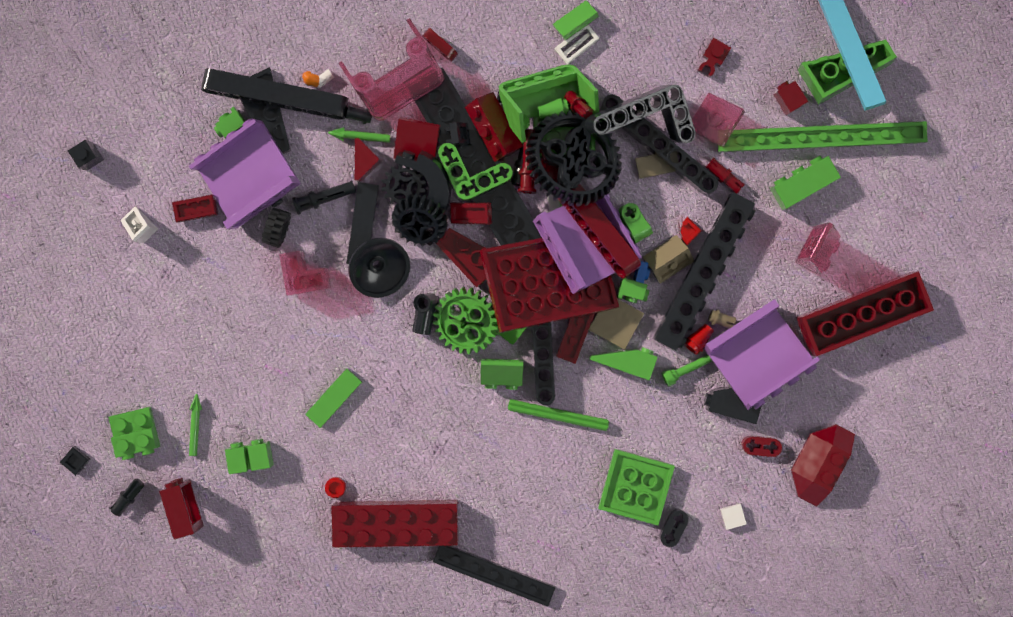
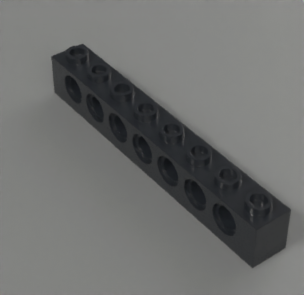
M734 192L729 194L652 338L653 340L674 351L684 346L687 339L684 337L686 332L693 329L696 323L694 318L697 312L701 313L705 307L706 301L704 299L707 293L711 294L716 286L714 280L717 275L721 276L726 267L724 264L726 258H730L736 247L733 245L736 239H741L746 230L743 226L747 220L750 221L756 211L753 209L755 203ZM732 212L739 215V222L737 224L732 223L730 220ZM722 231L729 233L730 238L727 242H723L720 238ZM712 249L719 251L720 257L718 260L711 258L710 252ZM703 267H707L710 270V276L707 279L702 278L700 275ZM694 285L700 288V294L697 297H693L690 292L691 287ZM685 303L691 309L688 315H683L680 310L681 306ZM674 322H678L681 326L680 331L676 334L671 331V325Z

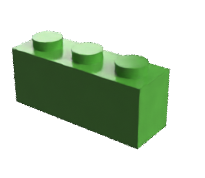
M820 155L809 161L811 164L809 167L804 169L801 166L792 171L793 176L788 179L783 176L773 182L775 186L770 188L782 210L789 208L841 178L829 156L822 158Z

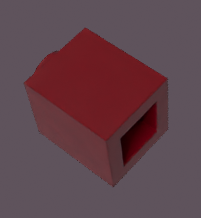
M788 81L776 87L778 91L773 94L785 115L790 114L808 102L796 81L790 84Z

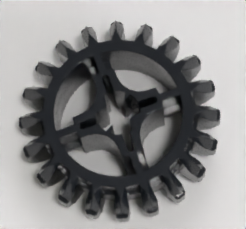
M416 193L414 197L408 195L406 198H402L395 205L391 219H393L392 226L395 227V233H400V238H406V243L411 241L414 243V246L419 243L424 247L426 244L431 246L433 242L437 243L444 236L445 230L448 227V215L445 214V208H440V202L434 203L433 198L429 200L426 198V195L419 197Z

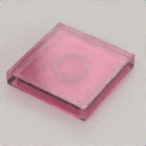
M708 93L692 119L695 134L724 147L745 110Z

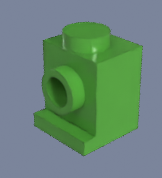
M235 107L230 108L232 113H225L219 117V122L215 124L214 130L220 138L224 137L226 139L230 132L238 131L243 127L242 124L245 122V119Z
M622 278L617 298L622 299L623 296H626L625 300L637 303L638 300L646 302L650 290L647 289V284Z

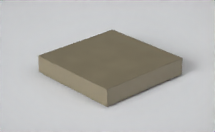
M617 299L619 308L598 312L590 325L589 331L625 350L644 313Z

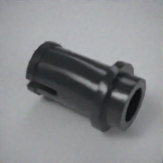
M348 105L345 118L361 121L363 124H370L373 112L369 111V108L364 110Z

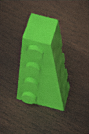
M886 39L863 46L874 73L888 67L897 58ZM840 53L820 57L810 62H802L798 68V72L818 105L854 86Z

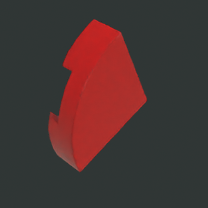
M688 216L682 222L680 230L681 238L687 246L702 232Z

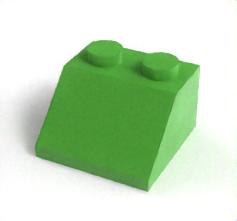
M481 359V385H485V388L497 389V385H506L505 389L517 390L518 386H522L523 360Z

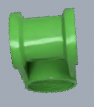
M628 203L619 208L620 219L624 226L629 229L630 237L634 244L653 234L651 226L636 204ZM627 210H632L630 216L626 217L625 213Z

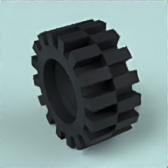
M273 207L268 215V220L265 222L262 243L277 248L281 247L289 229L290 212Z

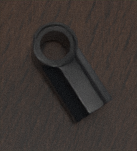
M424 293L414 298L415 316L412 332L431 335L433 314L436 310L435 306L439 304L438 297L435 294ZM425 298L428 300V307L424 304Z

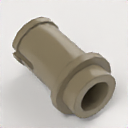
M716 309L711 310L708 321L712 325L718 324L730 329L734 326L732 323H736V317L723 314L720 310Z

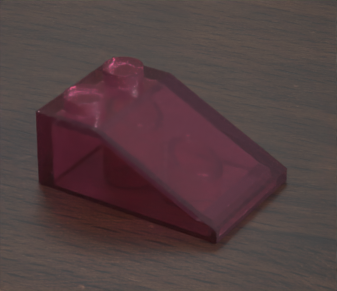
M828 222L813 226L795 263L816 274H822L823 271L826 272L831 263L829 260L832 253H836L840 246L838 241L841 236L834 225Z

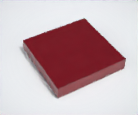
M399 117L393 159H396L397 154L404 150L415 153L416 157L419 156L422 150L436 157L440 125Z

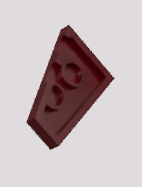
M449 228L436 244L477 288L486 280L480 250L486 248Z

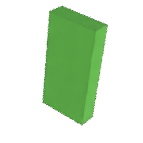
M586 0L553 23V26L566 41L598 18L599 15Z

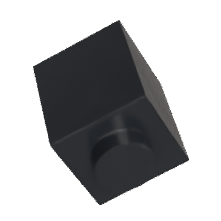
M83 140L67 150L77 167L82 170L88 171L104 161L95 144L88 140Z

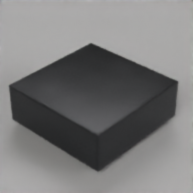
M73 446L60 463L76 476L91 459L76 446Z

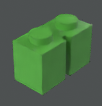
M263 438L251 440V444L243 445V442L230 444L231 447L225 449L229 474L247 472L250 469L251 471L266 469L274 465L270 441L264 442Z

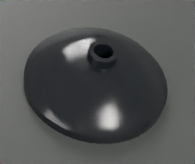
M374 238L361 244L352 254L348 266L349 278L353 286L363 295L373 298L386 297L398 291L406 282L410 272V260L407 252L398 242L388 238ZM374 261H379L377 265H373Z

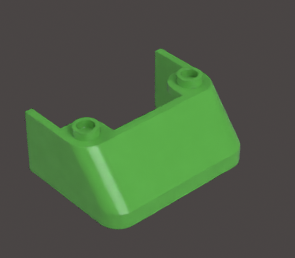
M562 65L509 80L499 85V95L509 126L522 143L526 142L525 130L530 126L529 118L539 116L537 107L559 98L564 100V96L568 91H574L579 97L584 98L587 105L592 109L593 114L599 112L598 90L576 66ZM568 104L569 111H571L572 114H574V112L571 110V106Z

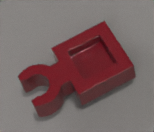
M713 37L702 56L707 61L699 66L698 72H701L703 67H708L710 72L707 77L710 78L715 72L714 65L719 67L722 65L731 47Z

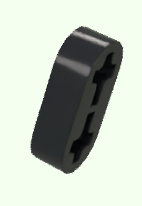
M673 510L660 532V540L666 547L677 545L688 524V516L683 510ZM680 514H682L681 517L684 519V521H679L676 527H674L676 523L674 516H679ZM673 529L674 531L672 533V536L674 537V540H669L668 542H666V538L664 537V535H669Z

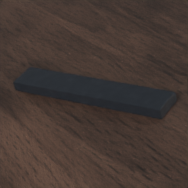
M439 546L433 563L547 607L556 588L554 585L453 546Z

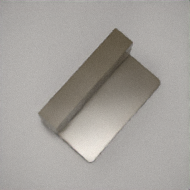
M677 235L643 256V260L649 263L648 266L660 284L694 262L689 248Z

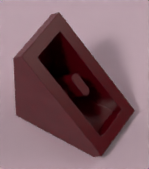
M355 138L354 180L362 182L382 161L359 138Z

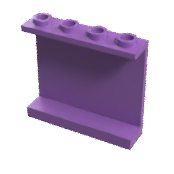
M257 119L245 121L242 124V128L238 131L230 132L224 141L212 145L209 152L197 156L194 159L195 162L189 165L191 170H198L228 218L223 221L227 229H238L301 184L263 121Z
M609 194L605 195L603 199L597 200V206L638 258H642L639 247L632 241L629 229L622 223L619 211L612 205ZM561 206L549 213L545 211L533 220L573 294L615 273L566 210V207Z
M775 299L707 343L704 348L747 410L752 407L755 410L766 403L764 399L770 395L774 398L783 392L781 388L786 384L789 386L794 385L800 380L798 376L804 372L808 375L816 370V364L820 361L818 357L815 359L811 357L777 311L779 304Z

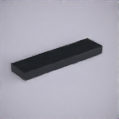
M358 182L346 264H349L352 254L361 244L372 239L379 185Z

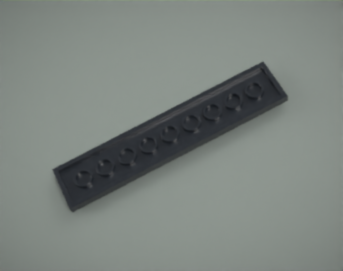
M443 67L407 88L426 122L440 125L438 139L440 145L446 143V140L451 139V133L445 132V128L450 127L449 123H468L470 144L453 145L456 147L469 177L500 164L499 161L494 162L465 109L466 105ZM448 147L444 149L451 163L459 162L458 158L453 160L451 153L454 152L453 149L449 150ZM454 166L460 177L463 174V169L460 166ZM503 167L500 168V173L494 175V171L490 172L494 179V184L498 182L496 178L499 176L507 178ZM482 176L478 183L481 187L486 188L490 185L491 180L487 176ZM475 180L471 181L473 186L467 188L468 192L474 188L475 192L480 191L476 187ZM510 180L473 198L474 202L491 203L492 224L488 225L501 246L542 238L533 222L534 219Z

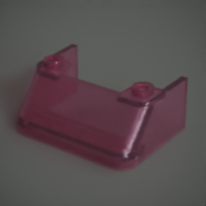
M410 18L406 21L415 36L406 45V52L410 59L374 81L367 72H359L352 77L342 61L339 62L340 67L369 113L378 121L392 116L438 87L444 80V74Z

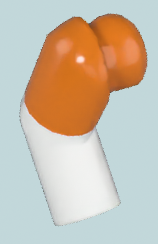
M329 69L321 75L313 74L311 71H306L302 75L303 82L307 86L321 88L335 78Z

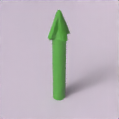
M345 127L328 132V134L344 141V138H359L366 141L390 143L391 136L389 134L345 130Z
M195 394L189 409L191 410L189 456H197L199 416L202 407L198 394Z

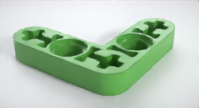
M444 143L439 148V157L458 197L462 200H470L508 182L512 178L513 171L507 163H500L469 177L461 157L453 144ZM447 147L449 150H454L451 153L453 160L456 158L459 160V162L451 163L448 167L446 166V163H450L448 157L442 156L445 152L444 149ZM454 166H460L463 169V174L458 178L451 175V169ZM500 168L508 169L507 178L499 176L496 178L498 182L494 184V179L490 172L494 171V175L500 173ZM482 176H487L491 180L490 185L486 188L481 187L478 183ZM475 180L476 187L480 191L475 192L474 188L469 191V196L460 194L463 185H466L467 188L473 186L471 181Z

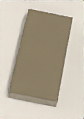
M671 153V161L679 163L677 153ZM655 154L635 158L639 179L675 172Z

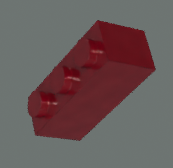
M494 92L476 98L465 107L494 162L512 155L523 147L519 138L510 128L506 114Z

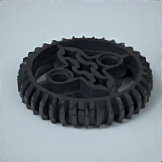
M561 111L559 116L554 113L551 117L548 116L543 121H540L537 127L533 129V133L530 134L529 140L526 143L527 149L525 150L527 155L525 162L529 163L527 170L532 171L530 177L536 178L534 185L540 184V191L545 189L547 191L546 197L550 196V194L553 195V201L559 198L561 204L568 201V205L572 206L575 202L577 207L581 206L582 203L585 206L590 202L592 204L596 203L597 200H601L605 195H608L618 181V176L621 173L619 168L622 166V162L619 161L622 155L618 154L620 147L614 146L617 140L611 139L613 133L603 135L590 134L585 128L586 119L584 117H581L577 112L573 115L571 111H568L565 115ZM599 121L596 123L597 130L600 127ZM574 127L567 133L565 141L554 138L547 142H542L543 137L554 128ZM591 135L602 147L606 159L603 154L589 149ZM551 149L555 150L557 154H554ZM539 153L542 154V159L545 163L558 167L557 183L545 171ZM601 174L606 175L601 184L592 190H571L580 185L583 176L594 178Z

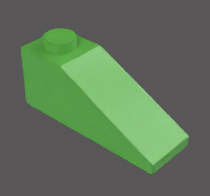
M642 347L641 351L633 349L590 355L589 359L650 381L658 357L653 355L654 351Z

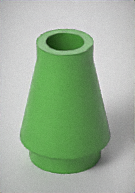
M561 98L537 107L539 119L551 117L554 113L559 116L561 111L566 115L569 111L567 100H561Z

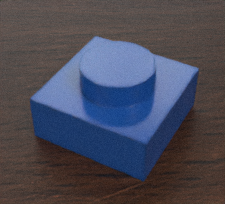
M640 261L641 266L635 270L633 281L644 283V280H648L650 268H648L649 263Z

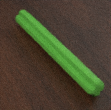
M513 399L508 404L509 411L603 431H607L609 426L607 419Z

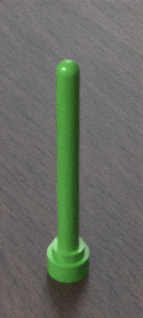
M706 355L677 370L667 369L661 372V375L666 385L670 387L676 384L679 377L712 362L709 355Z

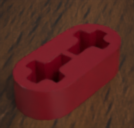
M428 28L422 35L431 46L450 62L458 55L457 51L431 28Z
M751 435L746 436L741 442L743 451L749 455L776 457L782 451L781 442L772 437ZM751 440L755 444H760L759 447H753L752 451L746 447V444L750 443ZM771 442H773L777 448L773 449L770 453V450L764 448V445H771Z

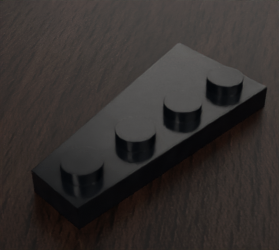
M270 67L250 76L273 81ZM240 100L250 119L263 121L282 154L291 151L281 109Z

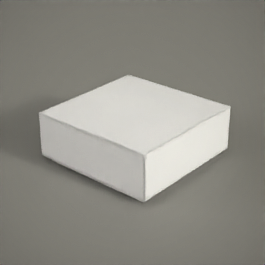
M740 503L720 509L726 530L746 525Z

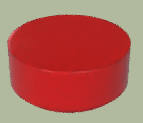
M332 477L325 484V492L331 498H339L346 491V483L340 477Z

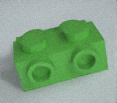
M151 406L108 417L113 434L111 441L115 458L121 457L122 460L135 457L134 453L142 452V456L155 453L154 449L160 447Z

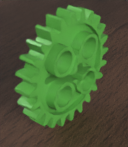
M462 287L460 292L455 288L452 290V293L447 292L445 297L439 300L441 304L435 306L438 311L433 314L438 319L433 324L439 325L435 332L442 333L439 339L445 338L447 340L445 346L451 343L452 351L459 347L460 353L466 349L467 353L470 354L473 349L476 353L481 348L484 350L488 347L487 343L491 344L494 341L492 337L495 338L498 334L494 331L498 329V324L495 323L497 322L496 316H494L495 312L491 308L493 305L492 301H486L488 295L482 298L481 290L475 294L473 287L468 292L465 287ZM455 304L460 306L461 312L455 310ZM474 309H478L481 312V317L474 313ZM452 324L458 327L459 332L452 329ZM471 329L477 330L479 336L473 335Z

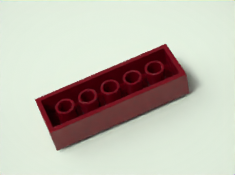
M913 271L797 316L796 320L810 355L817 357L934 311L919 271Z
M458 500L334 502L331 506L332 548L458 545Z

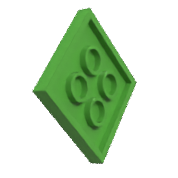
M614 448L598 509L659 525L675 465Z

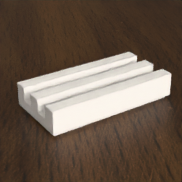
M587 25L566 41L564 40L554 50L564 60L565 64L569 65L599 41L600 38ZM585 30L588 31L586 35H584L566 51L562 52V48H564L567 44H569L572 40H574ZM590 36L593 37L592 40H590L586 45H584L571 57H566L569 53H571L574 49L581 45Z

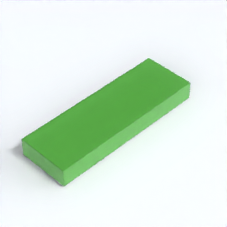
M346 368L305 415L321 428L362 381Z

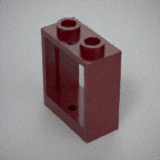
M178 478L165 484V488L160 490L159 493L173 539L192 535L204 527L190 479L183 481V478Z

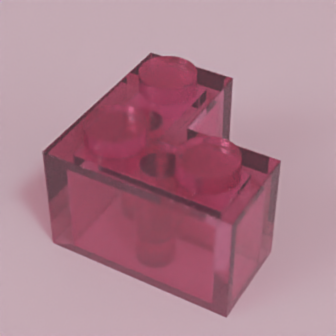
M303 251L279 254L287 296L332 289L328 268L307 271Z

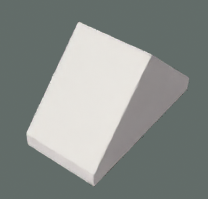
M136 206L121 220L132 240L138 243H145L158 230Z

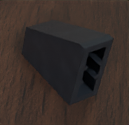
M731 386L711 389L710 393H706L703 403L706 405L705 409L707 411L757 424L761 407L756 410L754 407L747 410Z

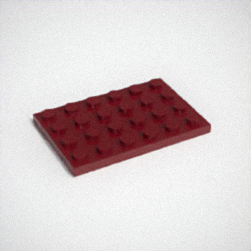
M542 238L480 250L500 333L619 308L611 275L573 294Z

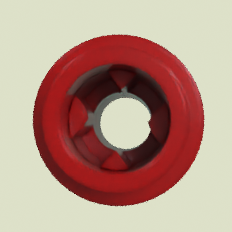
M704 324L687 337L684 344L685 347L697 355L703 351L714 330L709 325Z

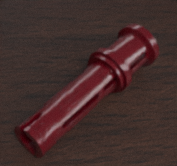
M533 129L525 130L526 142H524L523 164L519 171L521 182L520 188H518V193L522 194L537 193L534 185L535 177H530L532 171L527 170L529 163L525 162L527 157L525 154L527 149L526 143L529 140L530 134L533 133Z

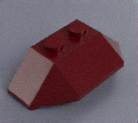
M837 424L810 433L791 468L797 497L817 507L832 492L851 456L855 438L854 433Z

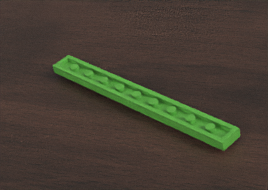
M927 121L718 131V152L928 142Z

